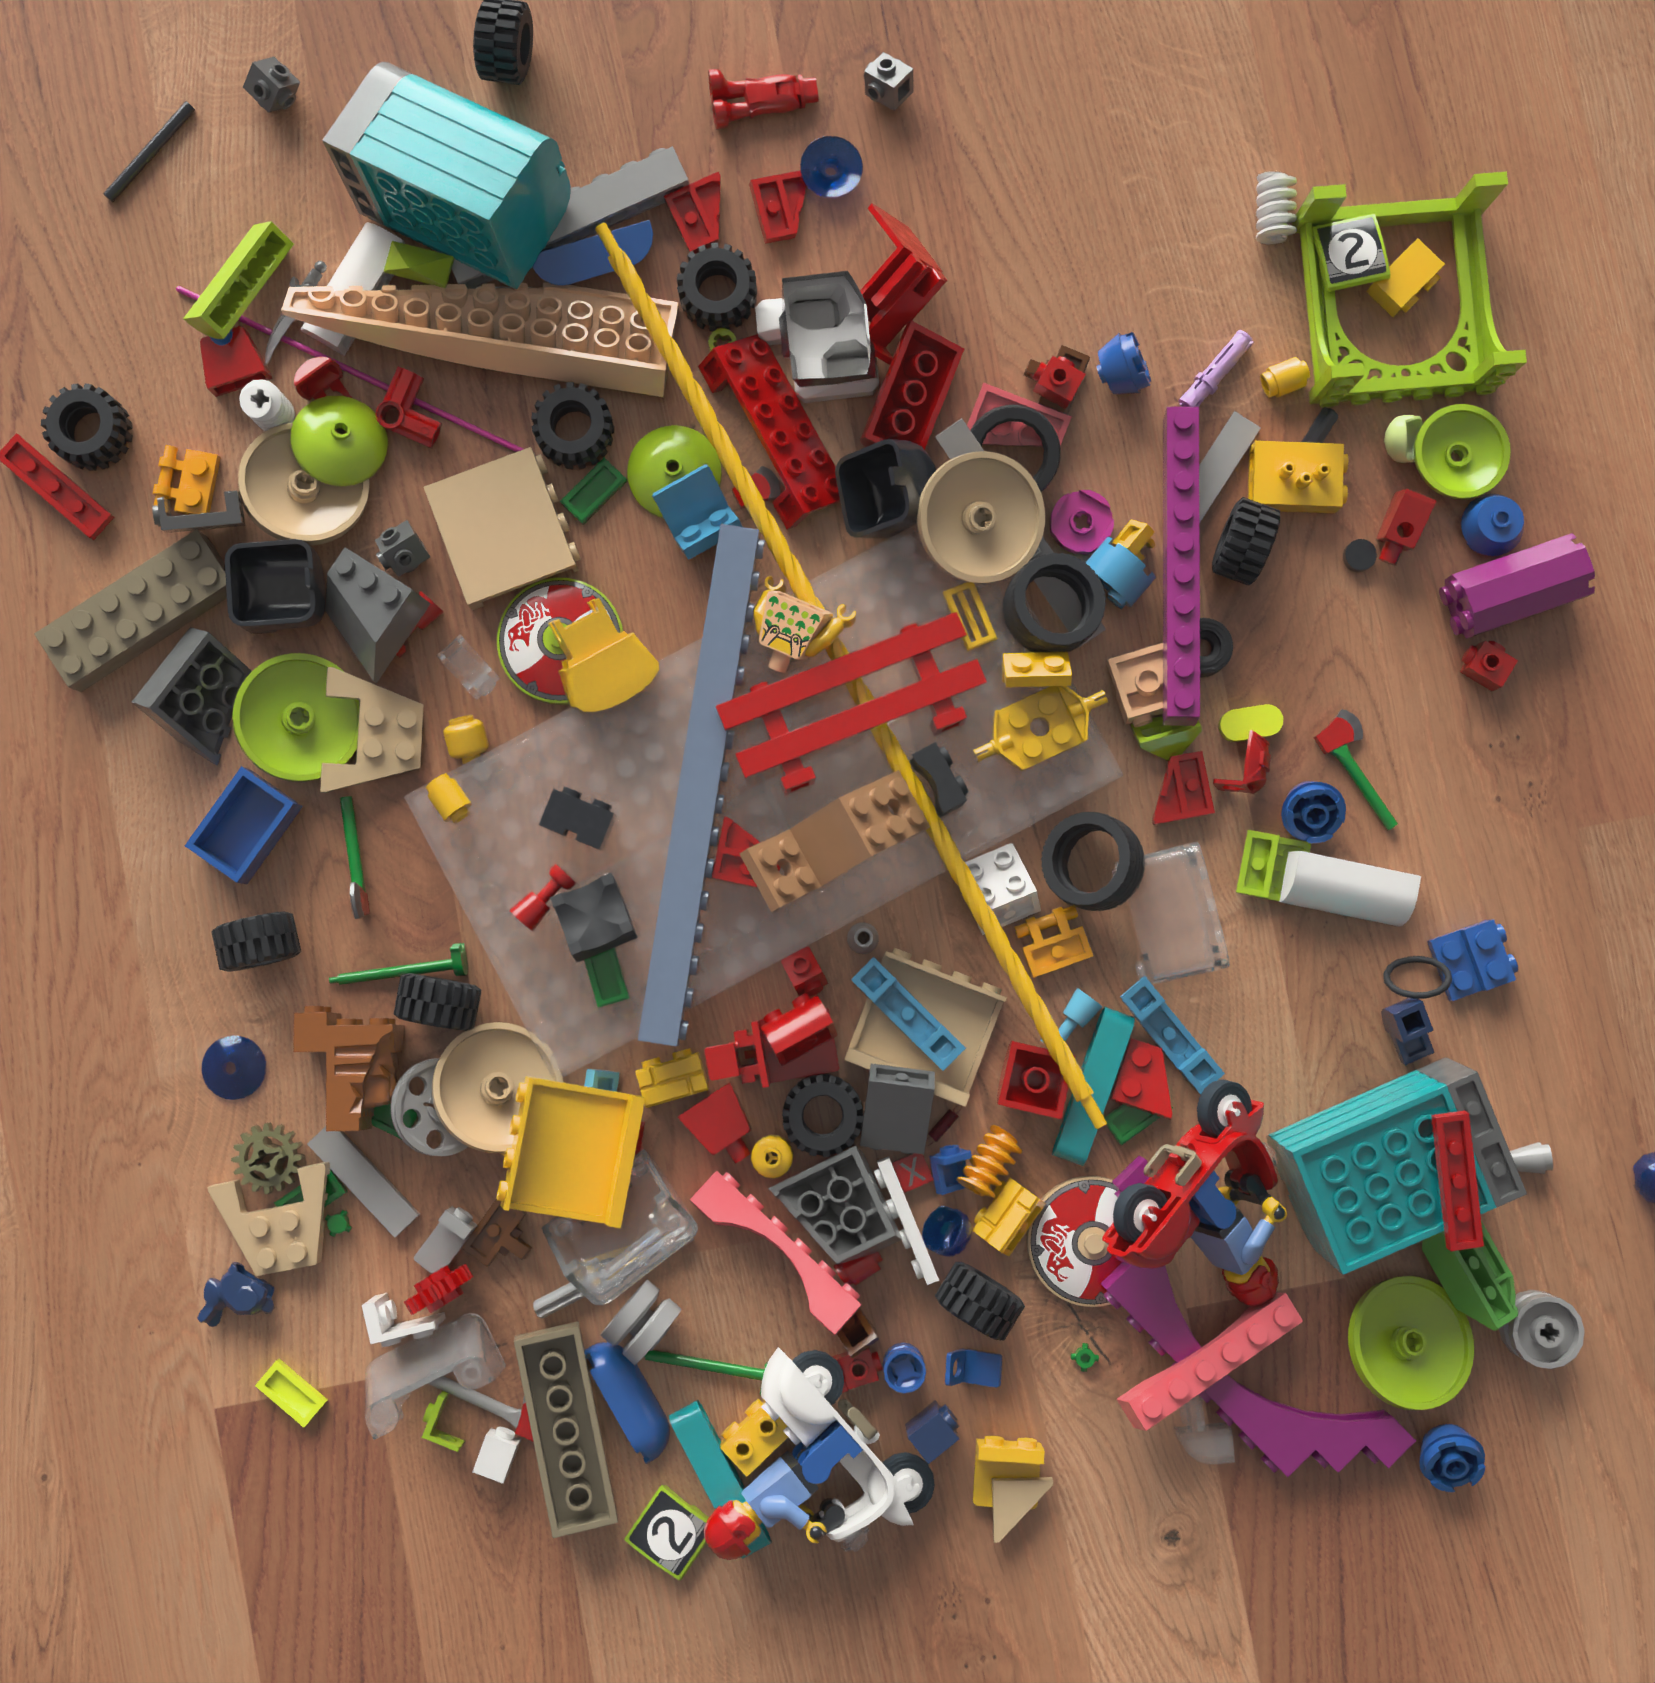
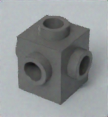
M884 52L874 62H870L864 71L865 95L894 111L914 92L913 68Z
M270 57L252 62L243 88L262 108L270 113L280 109H288L293 105L300 81L285 65L281 64L275 57Z
M408 520L396 527L386 529L380 537L375 539L380 550L376 553L377 558L386 570L392 568L398 577L404 573L414 571L419 564L430 558L423 542Z

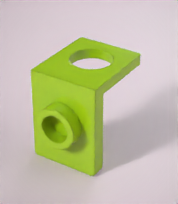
M442 1391L438 1395L435 1404L430 1402L422 1421L426 1422L427 1425L422 1438L459 1452L465 1440L435 1429L449 1393Z

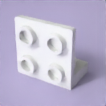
M1012 843L965 862L1001 927L1041 911L1037 890ZM978 925V927H979V929H980L982 935H984V934H985L984 931H983V930L980 928V926Z
M388 1293L376 1295L362 1305L370 1344L381 1342L382 1347L400 1343L402 1338L413 1334L414 1339L432 1335L434 1330L439 1329L438 1325L446 1319L445 1312L394 1324V1319H397V1310L394 1301L389 1300Z

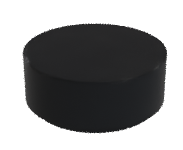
M1365 539L1352 541L1343 552L1344 564L1354 572L1368 570L1373 566L1377 558L1375 546Z

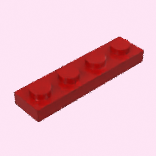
M16 433L1 449L0 461L93 541L114 519L110 512L19 434Z
M1464 1110L1431 1115L1446 1248L1450 1251L1484 1247L1469 1113Z

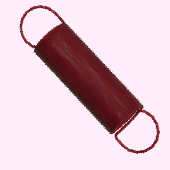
M949 1109L928 1133L935 1142H938L959 1118L954 1109L953 1111Z

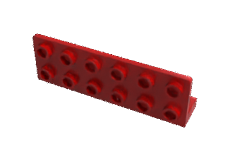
M756 334L714 347L698 365V368L712 393L722 391L729 383L786 489L772 503L786 529L796 527L811 512L840 502L835 476L836 466L769 344Z

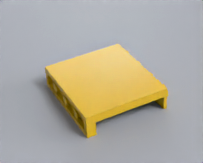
M526 1076L525 1082L519 1083L517 1088L516 1102L520 1103L518 1116L513 1115L511 1119L509 1134L514 1135L512 1149L506 1148L503 1168L508 1169L506 1180L500 1181L498 1186L497 1201H501L500 1206L503 1210L507 1211L509 1209L604 1223L609 1227L621 1228L645 1098L639 1095Z

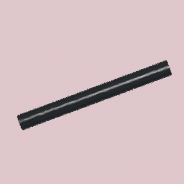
M187 101L181 105L103 193L112 203L193 114L195 109Z

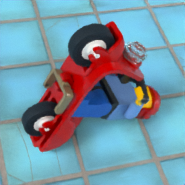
M1223 1079L1210 1083L1199 1097L1197 1106L1199 1124L1183 1135L1175 1146L1166 1144L1159 1148L1144 1167V1175L1149 1177L1144 1184L1130 1185L1120 1193L1114 1206V1222L1102 1237V1241L1108 1244L1107 1251L1124 1263L1138 1268L1153 1269L1169 1264L1186 1240L1191 1237L1214 1266L1222 1268V1275L1226 1282L1227 1290L1241 1303L1253 1307L1263 1305L1273 1299L1279 1284L1278 1268L1271 1259L1261 1255L1266 1242L1275 1229L1273 1226L1274 1222L1285 1220L1287 1211L1285 1207L1279 1204L1267 1192V1190H1272L1278 1184L1274 1168L1278 1164V1160L1275 1157V1150L1256 1137L1264 1115V1103L1251 1100L1247 1090L1237 1082ZM1225 1157L1230 1169L1224 1177L1226 1186L1217 1188L1215 1184L1220 1178L1214 1170ZM1240 1200L1261 1205L1263 1213L1267 1215L1265 1219L1259 1220L1254 1230H1252L1240 1209L1235 1207Z

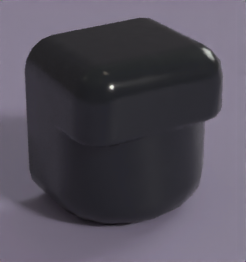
M886 439L850 453L838 461L835 476L844 523L850 536L855 538H892L906 533L910 526L917 524L920 496L927 481L936 471L932 459L922 446L907 440Z
M299 539L239 543L228 549L225 555L227 607L229 618L233 623L250 633L264 634L275 633L278 629L310 627L322 620L326 603L323 567L319 555L309 544Z

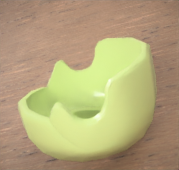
M1398 416L1389 424L1385 432L1384 443L1387 454L1394 461L1399 463L1415 462L1414 443L1417 433L1423 425L1420 416Z

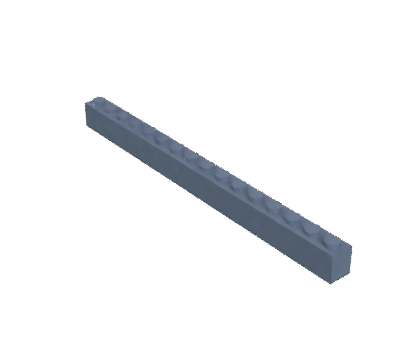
M720 524L638 1041L679 1046L680 1040L686 1041L689 1021L683 1020L685 1007L691 1008L694 988H688L690 975L697 974L699 956L694 955L695 942L701 943L704 924L699 923L701 910H707L709 891H704L705 879L712 877L714 859H710L709 854L711 846H717L720 827L714 826L716 813L722 814L725 795L719 794L721 781L727 782L730 763L724 762L726 749L732 750L735 735L733 730L725 731L715 706L734 699L736 685L742 686L745 667L740 666L741 654L748 653L750 635L745 634L746 622L752 623L753 610L755 608V603H750L751 590H758L760 572L755 571L756 559L763 558L765 540L760 539L759 529Z

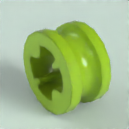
M725 328L713 331L708 340L709 349L711 351L714 347L718 346L716 340L719 338L723 341L727 339L731 342L736 341L734 333Z

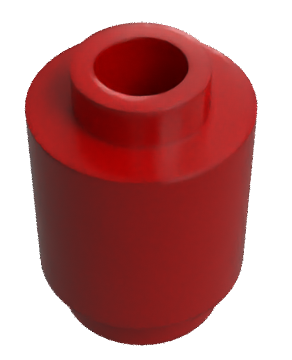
M878 1251L848 1262L834 1264L833 1267L844 1284H854L856 1286L881 1270L879 1263L883 1261V1258Z

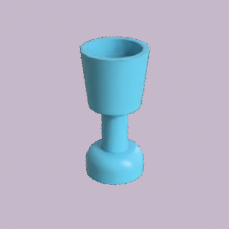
M1076 988L1063 1011L1067 1018L1058 1029L1064 1041L1067 1040L1077 1025L1083 1028L1102 1008L1098 1002L1078 988Z

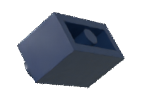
M936 1400L905 1424L908 1439L928 1464L959 1440L957 1428L960 1426L957 1423L956 1416L946 1404L941 1407Z

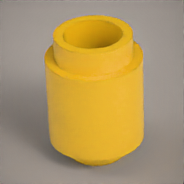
M1297 357L1266 369L1265 373L1260 374V382L1268 398L1273 396L1279 398L1306 387L1307 379L1310 378V371L1304 360L1300 361Z
M447 773L438 776L425 787L429 793L427 797L444 822L452 820L455 824L470 814L468 809L472 805L471 801L455 778H450Z

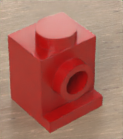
M870 1347L854 1358H851L848 1352L832 1356L838 1361L843 1370L844 1386L842 1393L878 1381V1372L883 1370L878 1352L871 1353ZM856 1364H861L865 1368V1371L860 1375L852 1371L853 1366Z

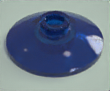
M824 136L814 140L807 146L801 158L800 171L803 181L811 191L822 197L839 198L849 194L856 188L862 176L863 163L860 153L852 143L841 137ZM827 168H834L836 174L828 175L825 170Z
M232 1035L218 1039L207 1049L202 1060V1076L205 1084L214 1094L224 1099H242L253 1094L261 1086L266 1075V1059L263 1051L254 1041L244 1036ZM229 1062L234 1063L236 1066L233 1074H229L226 1071V1065Z

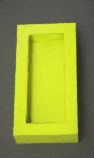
M280 1358L273 1363L255 1385L304 1428L328 1401Z

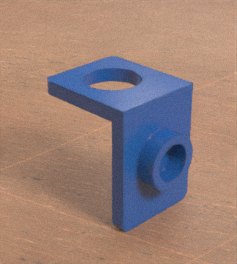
M964 1348L947 1353L946 1386H953L963 1382L995 1388L1001 1386V1354ZM957 1360V1371L953 1375L954 1362Z

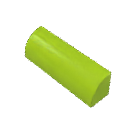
M272 221L253 225L183 320L209 337L224 339L294 243Z

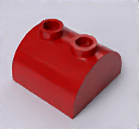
M808 993L803 994L791 1002L794 1007L793 1009L782 1014L780 1009H776L763 1017L766 1024L760 1026L781 1066L790 1063L838 1036L831 1017L817 995L810 998Z
M1011 1041L1001 1072L997 1104L1062 1119L1069 1087L1061 1074L1058 1064L1054 1061L1048 1049Z

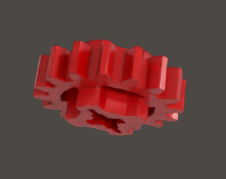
M466 1263L453 1271H450L448 1265L416 1283L414 1287L417 1293L404 1301V1304L411 1315L425 1307L432 1313L462 1295L464 1292L460 1286L474 1276Z

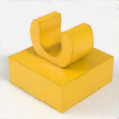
M1131 519L1112 541V545L1115 547L1119 542L1143 561L1145 557L1141 554L1140 550L1144 545L1151 548L1156 546L1151 538L1155 532L1148 524Z

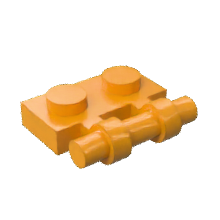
M165 445L164 455L159 458L158 467L161 468L158 484H154L152 493L155 495L153 506L158 505L157 498L164 497L176 500L174 511L186 515L210 513L221 457L218 454L186 449L185 459L180 461L176 460L178 448ZM174 471L182 473L178 489L171 487Z
M1075 906L1065 909L1058 907L1052 909L1051 914L1037 919L1033 916L1025 919V923L1014 926L1018 939L1030 935L1033 944L1022 947L1032 978L1093 957L1083 926L1070 930L1067 922L1078 917ZM1057 925L1060 934L1043 940L1040 931Z

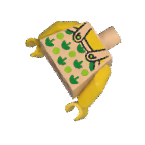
M772 576L766 577L765 586L767 590L762 592L753 610L756 632L759 634V643L773 649L768 667L786 673L791 657L797 660L815 657L831 645L843 632L844 628L852 627L856 622V611L850 617L842 616L846 611L845 604L838 606L837 618H832L833 613L786 594L787 588L784 579L780 580L778 586L773 587L774 580Z

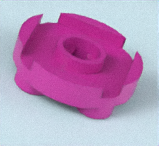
M1079 490L1078 492L1068 493L1057 501L1052 510L1050 533L1057 544L1064 550L1074 554L1089 555L1097 550L1103 541L1112 534L1114 518L1110 510L1111 507L1103 496L1091 490ZM1082 514L1088 517L1087 523L1090 524V527L1088 529L1083 527L1081 530L1076 528V522L1073 521V518H1080Z

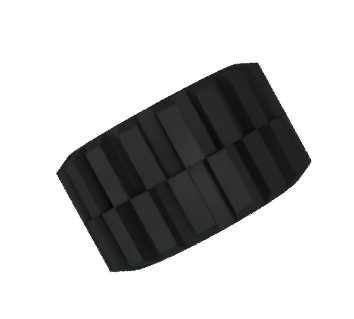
M483 0L477 13L473 38V55L477 74L481 80L520 85L528 73L532 57L533 20L530 8L525 1Z
M711 243L712 248L706 249L705 245L698 247V254L691 251L687 255L688 263L682 261L680 265L681 274H677V290L683 312L686 311L687 318L691 322L696 320L698 327L704 329L705 325H708L711 332L717 330V327L730 330L729 325L733 323L737 328L742 324L741 318L748 319L751 315V308H755L757 295L755 271L752 270L750 260L748 258L744 260L743 252L737 249L733 253L731 245L725 244L723 249L718 247V243ZM723 275L730 278L736 284V288L728 298L712 301L699 293L700 285L711 276Z
M566 382L567 388H561L560 384L553 386L555 392L550 394L546 390L542 394L544 401L537 400L534 405L537 412H532L531 420L534 424L531 426L532 432L543 454L548 459L551 458L554 464L560 467L562 463L566 469L573 470V465H578L579 469L586 468L585 463L591 461L592 465L598 463L597 457L599 455L604 457L608 453L606 447L607 445L611 446L613 442V419L607 403L603 398H600L596 390L592 389L589 391L587 385L580 383L579 388L575 387L574 382ZM571 412H581L589 416L591 426L582 438L567 441L556 435V425L564 415Z
M78 383L71 384L72 390L63 387L59 390L60 396L55 397L52 395L49 399L52 402L50 408L45 406L43 409V413L47 417L46 419H41V426L46 429V431L42 432V435L49 442V448L65 461L82 470L85 467L89 471H96L97 466L106 469L109 468L108 462L112 461L115 464L121 459L118 455L121 452L127 453L129 448L125 446L126 441L132 442L133 437L128 432V430L133 429L132 422L127 419L129 417L127 410L100 387L95 388L92 384L85 383L84 388ZM99 413L100 427L95 436L84 442H76L74 431L78 421L87 414Z
M1242 497L1234 505L1221 533L1212 561L1213 573L1248 586L1255 582L1262 572L1275 542L1280 526V510Z
M274 912L247 917L221 924L211 931L219 969L227 972L284 961L297 956L301 952L294 916L288 912Z
M404 974L400 977L393 1014L399 1019L454 1030H471L475 1027L482 990L476 985L418 974Z
M815 1074L799 1081L788 1093L782 1112L784 1130H786L790 1141L802 1152L806 1151L809 1155H822L823 1157H830V1155L835 1153L839 1154L845 1148L850 1147L860 1134L864 1117L861 1100L854 1088L842 1078L830 1074ZM817 1096L833 1098L838 1102L842 1110L841 1123L834 1131L828 1134L813 1132L804 1121L805 1106L811 1099Z
M963 1262L954 1263L935 1294L939 1304L972 1328L995 1340L1004 1341L1025 1308L1022 1300L1009 1289L978 1269Z

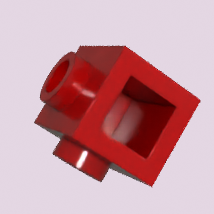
M1052 355L1047 364L1041 362L1032 378L1037 381L1033 392L1066 409L1086 374L1074 368L1075 364L1069 359L1061 356L1056 358Z
M1483 641L1475 646L1471 645L1466 650L1461 659L1465 664L1460 673L1490 691H1495L1503 687L1518 660L1505 653L1506 649L1501 644L1494 641Z

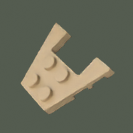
M328 667L326 697L357 699L360 702L357 756L355 765L322 763L320 793L419 769L424 705L336 668Z
M329 1161L298 1168L304 1201L248 1212L245 1207L240 1179L207 1187L211 1198L256 1276L312 1266L321 1262L325 1221H323L324 1203L328 1196V1193H325L327 1175L330 1174Z

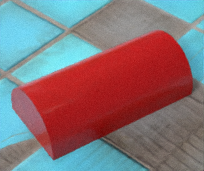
M912 320L908 321L860 438L861 444L868 447L886 439L907 440L922 446L925 450L965 349Z

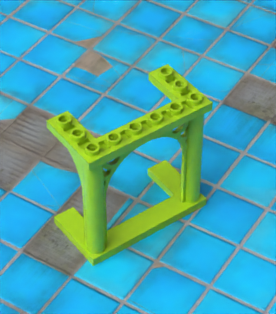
M1507 171L1474 174L1456 198L1340 207L1347 197L1346 184L1316 186L1311 189L1296 214L1297 220L1292 222V226L1297 229L1296 233H1300L1314 374V386L1309 391L1310 404L1320 403V407L1324 408L1337 406L1339 402L1351 401L1352 405H1362L1369 403L1370 399H1382V402L1390 403L1399 401L1402 397L1413 396L1414 400H1425L1432 398L1433 394H1445V397L1452 398L1465 394L1464 392L1476 391L1477 395H1487L1496 392L1499 386L1505 384L1508 378L1515 375L1516 371L1527 363L1526 350L1506 351L1500 343L1495 330L1490 303L1481 215L1508 185ZM1375 214L1379 227L1452 221L1460 315L1456 330L1448 344L1433 357L1412 365H1389L1375 361L1360 352L1349 341L1340 325L1335 291L1327 292L1319 270L1320 259L1314 245L1312 227ZM1459 339H1466L1464 347H1468V350L1458 346ZM1339 348H1342L1348 352V355L1339 363L1338 357L1342 356ZM1453 353L1460 356L1465 363V369L1463 371L1453 370L1446 362L1447 354ZM1433 365L1440 366L1442 372L1435 371L1432 374L1430 372V367ZM1371 370H1377L1381 375L1380 378L1373 376L1367 379ZM1406 370L1409 376H1402L1401 372Z

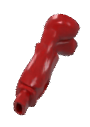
M708 70L710 98L716 130L724 129L732 121L746 117L752 119L762 114L787 113L798 108L803 109L808 103L819 102L816 77L802 79V75H797L796 79L795 75L778 74L757 79L746 77L745 81H727L721 70ZM744 97L745 102L738 103L727 102V100Z

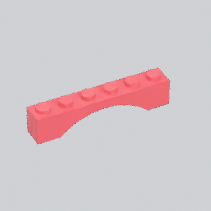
M716 1171L690 1199L691 1203L713 1224L733 1226L751 1231L767 1239L780 1249L793 1264L802 1279L808 1296L810 1314L835 1336L861 1307V1304L857 1301L860 1295L849 1284L845 1283L842 1287L833 1279L836 1275L835 1271L824 1261L817 1264L809 1256L812 1250L799 1238L793 1242L785 1234L788 1228L775 1216L771 1220L768 1219L761 1212L764 1206L754 1196L750 1194L746 1198L737 1190L741 1185L729 1173L726 1172L722 1176Z
M1276 1292L1273 1299L1265 1304L1251 1306L1246 1309L1232 1325L1205 1346L1175 1365L1142 1381L1116 1400L1132 1426L1136 1429L1147 1431L1295 1328L1303 1320L1288 1295Z

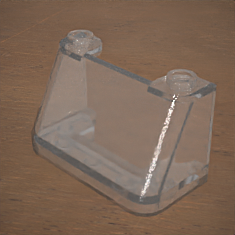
M1196 841L1144 854V876L1136 892L1128 899L1141 950L1140 962L1135 963L1139 980L1145 976L1152 985L1229 968L1228 951L1199 843ZM1119 861L1114 862L1116 868L1112 869V877L1116 874Z
M643 1149L634 1156L621 1228L609 1227L604 1223L584 1220L580 1222L578 1219L557 1216L541 1229L565 1278L591 1303L605 1305L616 1299L691 1241L698 1231V1225L653 1157Z
M473 1313L465 1314L440 1326L439 1329L433 1331L432 1335L414 1339L377 1357L369 1363L365 1372V1421L373 1440L392 1431L399 1420L404 1417L402 1405L412 1395L411 1391L452 1371L460 1385L466 1389H478L496 1380L505 1369L506 1364L486 1322L481 1316Z

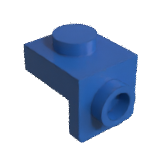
M948 1145L941 1147L940 1153L929 1156L936 1194L944 1195L965 1188L957 1181V1177L966 1178L962 1171L964 1166H966L965 1160L972 1158L971 1151L961 1149L959 1145Z

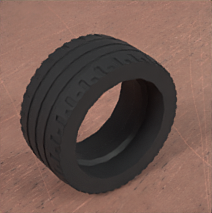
M1022 405L1000 406L981 416L971 428V432L981 447L987 434L997 425L1005 422H1022L1035 430L1041 438L1044 454L1043 462L1037 474L1033 476V479L1037 483L1040 492L1046 489L1057 473L1061 457L1058 435L1048 419L1038 411Z
M1049 553L1031 560L1012 578L1003 599V617L1010 634L1013 635V638L1019 644L1033 653L1070 652L1075 650L1095 633L1104 616L1106 597L1103 590L1104 587L1098 578L1099 576L1086 562L1081 561V559L1075 556H1070V554ZM1042 576L1055 577L1067 583L1076 592L1082 608L1081 621L1073 631L1065 634L1052 633L1040 627L1030 616L1025 603L1026 590L1034 579Z
M1099 812L1076 813L1060 821L1051 830L1047 840H1045L1041 858L1043 876L1049 888L1064 902L1088 911L1110 910L1118 907V905H1122L1138 889L1145 872L1143 847L1136 834L1120 820ZM1095 831L1106 832L1114 838L1118 845L1119 863L1116 874L1106 886L1097 892L1087 893L1080 891L1069 878L1068 861L1071 850L1078 840L1088 833Z

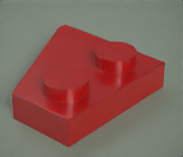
M809 169L750 180L749 186L765 244L795 238L809 178Z
M719 171L664 196L666 205L689 253L691 251L695 254L698 253V247L705 245L707 249L711 247V243H719L721 176Z
M1203 751L1169 757L1152 824L1157 825L1214 814L1215 810Z
M724 816L711 878L758 888L740 853L761 842L729 817ZM777 864V869L780 873L781 867Z
M1131 1038L1111 1097L1112 1101L1169 1120L1172 1119L1173 1113L1162 1048Z

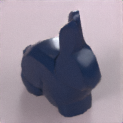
M233 1262L228 1272L222 1276L220 1281L216 1278H209L204 1288L206 1305L200 1311L197 1319L200 1323H207L210 1327H215L220 1323L223 1309L226 1307L230 1308L237 1315H254L259 1312L271 1314L275 1308L272 1300L274 1286L246 1271L241 1263Z

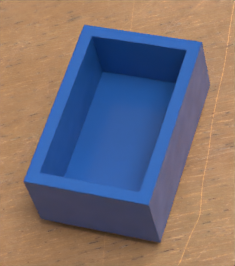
M241 766L184 846L236 883L248 884L303 806L254 771Z

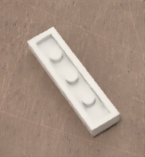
M888 1156L878 1160L879 1169L875 1170L874 1173L880 1188L887 1187L892 1199L886 1202L893 1219L900 1217L904 1229L899 1232L905 1249L910 1247L913 1249L916 1259L912 1260L911 1264L918 1279L924 1277L927 1285L937 1282L939 1278L890 1158Z

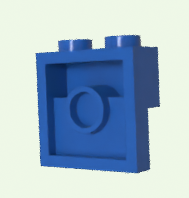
M1494 919L1485 920L1427 941L1432 957L1444 963L1451 971L1452 982L1445 991L1448 1001H1454L1480 991H1487L1516 980L1514 973L1518 972V964L1512 954L1507 955L1503 945L1507 941L1505 929L1500 923L1496 924ZM1437 968V971L1443 984L1445 981V975L1439 968Z

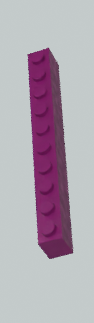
M1167 407L1163 419V725L1195 726L1200 718L1199 407Z

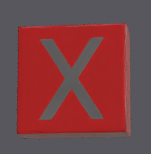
M909 1154L891 1162L904 1193L934 1180L923 1154Z

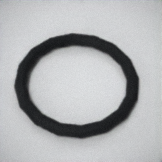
M1407 956L1397 959L1389 964L1383 973L1384 983L1392 992L1412 999H1427L1438 996L1446 991L1452 982L1451 971L1444 963L1424 956ZM1419 962L1431 964L1439 968L1445 975V981L1441 986L1427 992L1403 990L1395 986L1390 979V974L1398 966Z

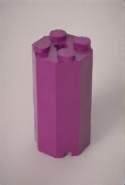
M1570 533L1452 574L1445 579V586L1439 588L1440 599L1445 606H1448L1452 616L1450 618L1452 631L1455 635L1463 634L1467 639L1580 600L1595 593V586L1589 587V580L1595 579V570L1586 547L1582 543L1574 544L1572 540L1577 537Z

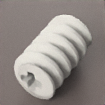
M1264 172L1257 176L1259 183L1256 191L1259 196L1256 199V203L1259 208L1256 211V216L1259 220L1256 223V229L1259 232L1256 235V240L1263 244H1278L1286 241L1287 236L1297 232L1296 227L1287 225L1297 220L1295 214L1288 213V211L1294 210L1297 207L1296 202L1288 201V199L1294 198L1297 195L1295 189L1288 188L1295 185L1297 179L1281 172Z
M254 380L242 389L239 397L240 406L263 431L294 422V407L271 382Z

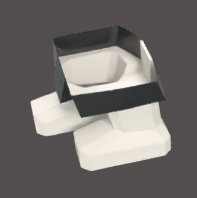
M848 271L782 278V298L762 300L755 307L758 336L769 345L782 344L783 358H790L795 393L801 401L810 403L870 396L878 390L877 358L875 357L874 344L869 335L866 302Z

